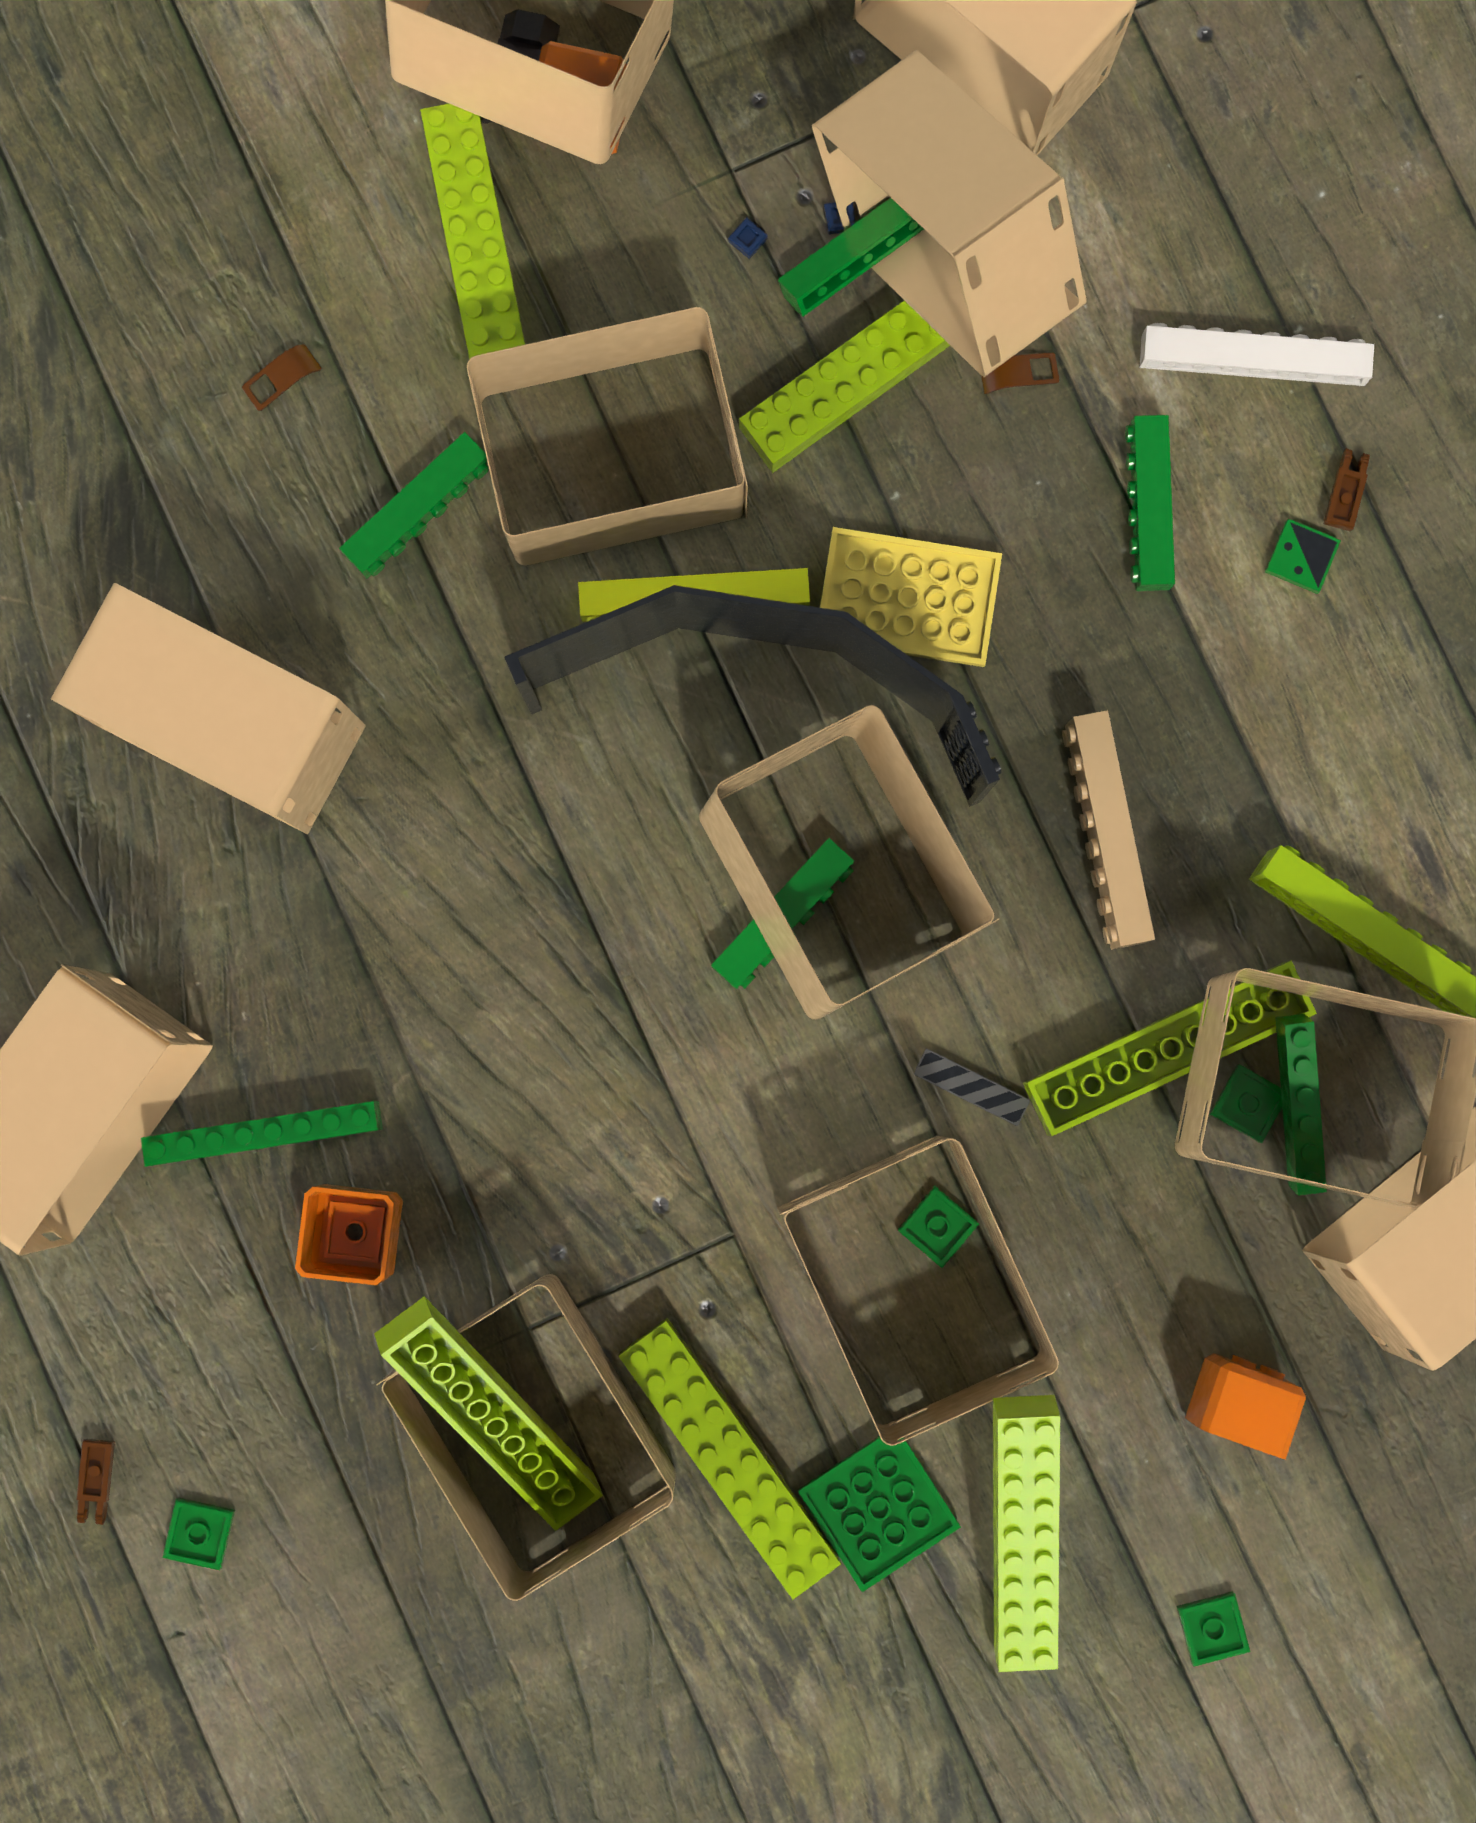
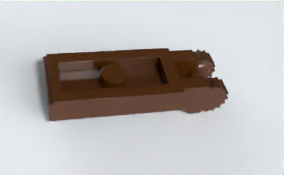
M1346 448L1336 473L1323 524L1352 531L1368 476L1366 471L1370 455L1363 453L1359 458L1357 471L1349 470V465L1352 460L1353 451Z
M84 1439L82 1442L76 1499L79 1500L77 1510L78 1523L86 1522L89 1515V1501L97 1502L95 1523L104 1525L106 1521L115 1441Z

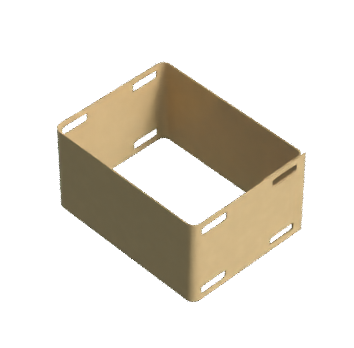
M385 0L391 76L396 82L595 164H603L609 160L670 39L674 0H600L644 18L613 82L605 87L598 86L425 15L424 12L431 0ZM669 31L668 36H667V38H666V40H665V42H664V44H663V46H662V48H661V50H660V52H659V54H658V56H657V58H656V60H655V56H656V54H657V52H658V50H659V48H660V46H661V44H662V42H663V40H664V38H665L667 32ZM628 58H629V62H628V64H627V66H626V68H625V70H624V72H623V74H622V76H621V78H620V80H619V82H618V84H617V86H616V88H615V90H614V86H615V84H616V82H617V80H618V78H619V76H620V74H621V72H622V70H623V68H624V66H625V64H626V62H627V60H628ZM624 117H625V121H624V123H623V125H622V127H621V129H620V131H619V133H618V135H617V137H616V139H615V141H614V143H613V145H612V147H611V149H610L611 143H612V141H613V139H614V137H615V135H616V133H617V131H618V129H619V127H620V125H621V123H622V121H623V119H624Z
M855 0L853 20L856 19L864 29L901 60L915 50H918L1014 136L1038 155L1108 77L1137 1L865 0L862 3V0ZM1127 15L1123 28L1117 34L1123 18ZM1106 67H1107V70H1106L1105 75H1104V76L1101 75L1102 72H1103V71L1106 69Z
M918 50L912 52L812 124V130L844 231L851 227L846 210L849 204L855 201L860 218L862 219L890 198L924 229L871 268L981 376H987L1086 304L1087 300L1064 178H1061L1058 173ZM822 133L838 147L833 152H828ZM1057 195L1062 222L1053 229L1048 203L1049 200ZM1072 278L1075 280L1078 297L1065 286V283Z
M694 307L481 354L472 357L468 361L467 372L502 529L514 558L519 564H536L738 519L742 516L743 511L747 518L748 485L710 320L704 309ZM697 349L703 350L708 354L737 486L518 535H510L482 409V401L485 397Z
M113 583L51 697V700L98 727L307 835L366 727L339 698L116 583Z
M866 706L721 781L699 814V820L803 1010L811 1019H820L999 920L993 921L994 912L883 712L876 706ZM844 736H850L858 744L957 922L962 936L843 1004H836L827 995L721 800Z
M61 964L62 967L55 973L0 1049V1242L19 1256L68 1245L78 1237L142 1148L141 1137H148L152 1134L213 1047L209 1042L111 973ZM79 974L85 975L89 979L83 978ZM52 1232L61 1239L51 1241L42 1234Z
M1244 968L1215 976L1209 980L1206 989L1175 1141V1150L1180 1156L1411 1207L1412 1210H1415L1452 1180L1456 1158L1457 1165L1454 1177L1461 1173L1476 1096V1074L1472 1078L1476 1058V1018L1251 968ZM1231 981H1232V987H1231V992H1230V997H1229L1227 1012H1226L1225 1020H1224V1022H1223L1224 1013H1225L1226 1004H1227V999H1228V994H1229V989H1230V985H1231ZM1236 981L1434 1024L1443 1029L1445 1033L1426 1136L1422 1143L1410 1203L1210 1159L1205 1156L1202 1144ZM1210 986H1211L1210 995H1209V1000H1208V1005H1207V1010H1206V1015H1205V1020H1204V1024H1203V1026H1202L1203 1018H1204V1013H1205V1008H1206V1003H1207V998H1208V993H1209V989H1210ZM1448 1039H1450V1046L1443 1079H1441ZM1207 1101H1208L1207 1110H1206V1115H1205V1120H1204L1203 1129H1202V1134H1201V1139H1200V1143H1198V1142H1199L1200 1131H1201V1126H1202V1121H1203V1116H1204V1112H1205V1107H1206V1103H1207ZM1186 1102H1187L1186 1113H1185L1184 1122H1183V1127H1182V1132H1181V1137H1180V1141H1179V1135H1180V1130H1181V1125H1182L1184 1110H1185V1106H1186ZM1425 1156H1426V1162H1425V1167H1424V1172H1423V1177H1422L1420 1192H1419V1195H1418L1419 1185H1420V1180H1421V1175H1422V1170H1423V1165H1424V1160H1425Z
M1476 1106L1472 1111L1461 1173L1454 1177L1457 1165L1456 1158L1452 1180L1415 1210H1412L1411 1207L1364 1197L1302 1249L1384 1351L1431 1371L1442 1367L1476 1339ZM1421 1151L1369 1194L1410 1203ZM1425 1156V1160H1424V1165H1423V1170H1422V1175H1421V1180H1420L1418 1195H1419V1192H1420V1187H1421V1182H1422V1177H1423V1172H1424V1167H1425V1162H1426V1156ZM1407 1349L1416 1352L1423 1361L1414 1358Z
M935 1136L777 1207L779 1214L783 1216L880 1438L885 1444L893 1446L990 1403L993 1401V1398L1003 1397L1043 1379L1057 1370L1059 1361L966 1153L961 1143L956 1139ZM948 1141L1039 1343L1040 1350L1037 1356L893 1422L881 1425L874 1420L788 1227L786 1217L790 1212L842 1190L853 1182Z
M553 1274L542 1276L457 1331L462 1333L536 1286L545 1287L550 1292L667 1485L535 1569L523 1571L518 1567L407 1381L394 1369L376 1384L379 1385L385 1381L382 1385L385 1397L503 1593L508 1599L513 1601L526 1597L668 1507L673 1500L676 1470L562 1282Z

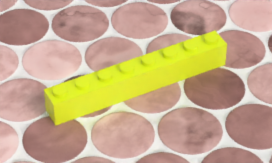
M808 568L578 582L582 622L593 620L673 585L810 606Z

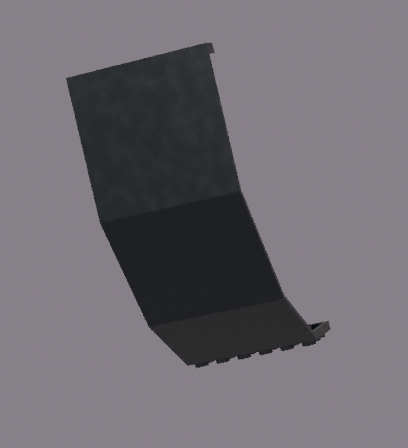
M673 585L504 657L531 714L542 711L534 689L678 628L835 652L933 722L969 807L982 801L1000 780L998 775L1002 773L995 757L990 758L986 749L989 746V741L984 730H978L974 719L977 718V714L971 701L966 702L961 693L845 611Z

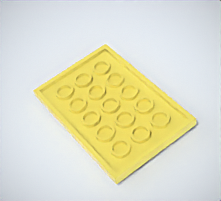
M833 527L820 608L849 613L906 655L985 667L1002 553Z

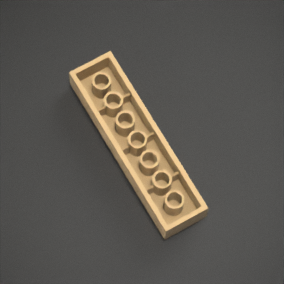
M1107 710L1075 716L1066 724V730L1062 731L1064 745L1070 748L1072 757L1068 758L1070 774L1076 777L1077 786H1074L1075 800L1077 803H1081L1083 814L1079 816L1082 831H1087L1089 842L1085 843V849L1088 859L1093 860L1094 870L1091 871L1092 883L1094 888L1098 887L1100 899H1097V908L1099 915L1105 918L1106 927H1103L1104 941L1106 944H1110L1111 950L1144 944L1155 940L1109 713Z

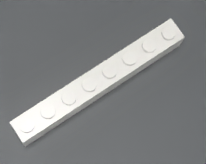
M1153 323L1150 326H1146L1142 333L1139 368L1365 386L1372 378L1374 344L1365 343L1362 339H1352L1344 342L1337 341L1334 337H1322L1319 340L1309 339L1307 335L1302 334L1282 337L1276 332L1258 335L1252 334L1249 330H1238L1233 333L1224 332L1222 328L1196 330L1194 326L1190 325L1171 328L1167 327L1164 323Z

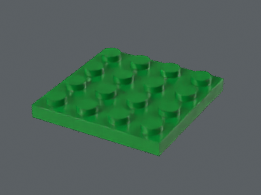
M878 1436L797 1489L861 1592H864L961 1528L906 1441L891 1446L885 1444L880 1436Z

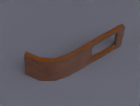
M305 344L297 345L279 355L246 382L242 389L256 409L262 411L297 381L313 372L321 371L322 368ZM266 374L277 389V392L260 404L251 391L250 386Z
M1055 354L1014 355L987 376H982L984 394L1010 387L1058 383L1059 374ZM1049 358L1053 379L1033 380L1030 359Z

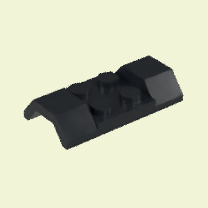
M517 9L505 14L501 35L497 44L539 61L542 46L550 41L557 42L560 25L546 15ZM481 118L482 123L488 124L493 122L486 118Z

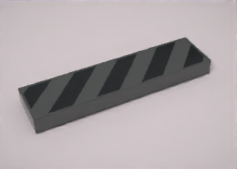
M927 1048L913 1075L1015 1126L1019 1125L1031 1101Z

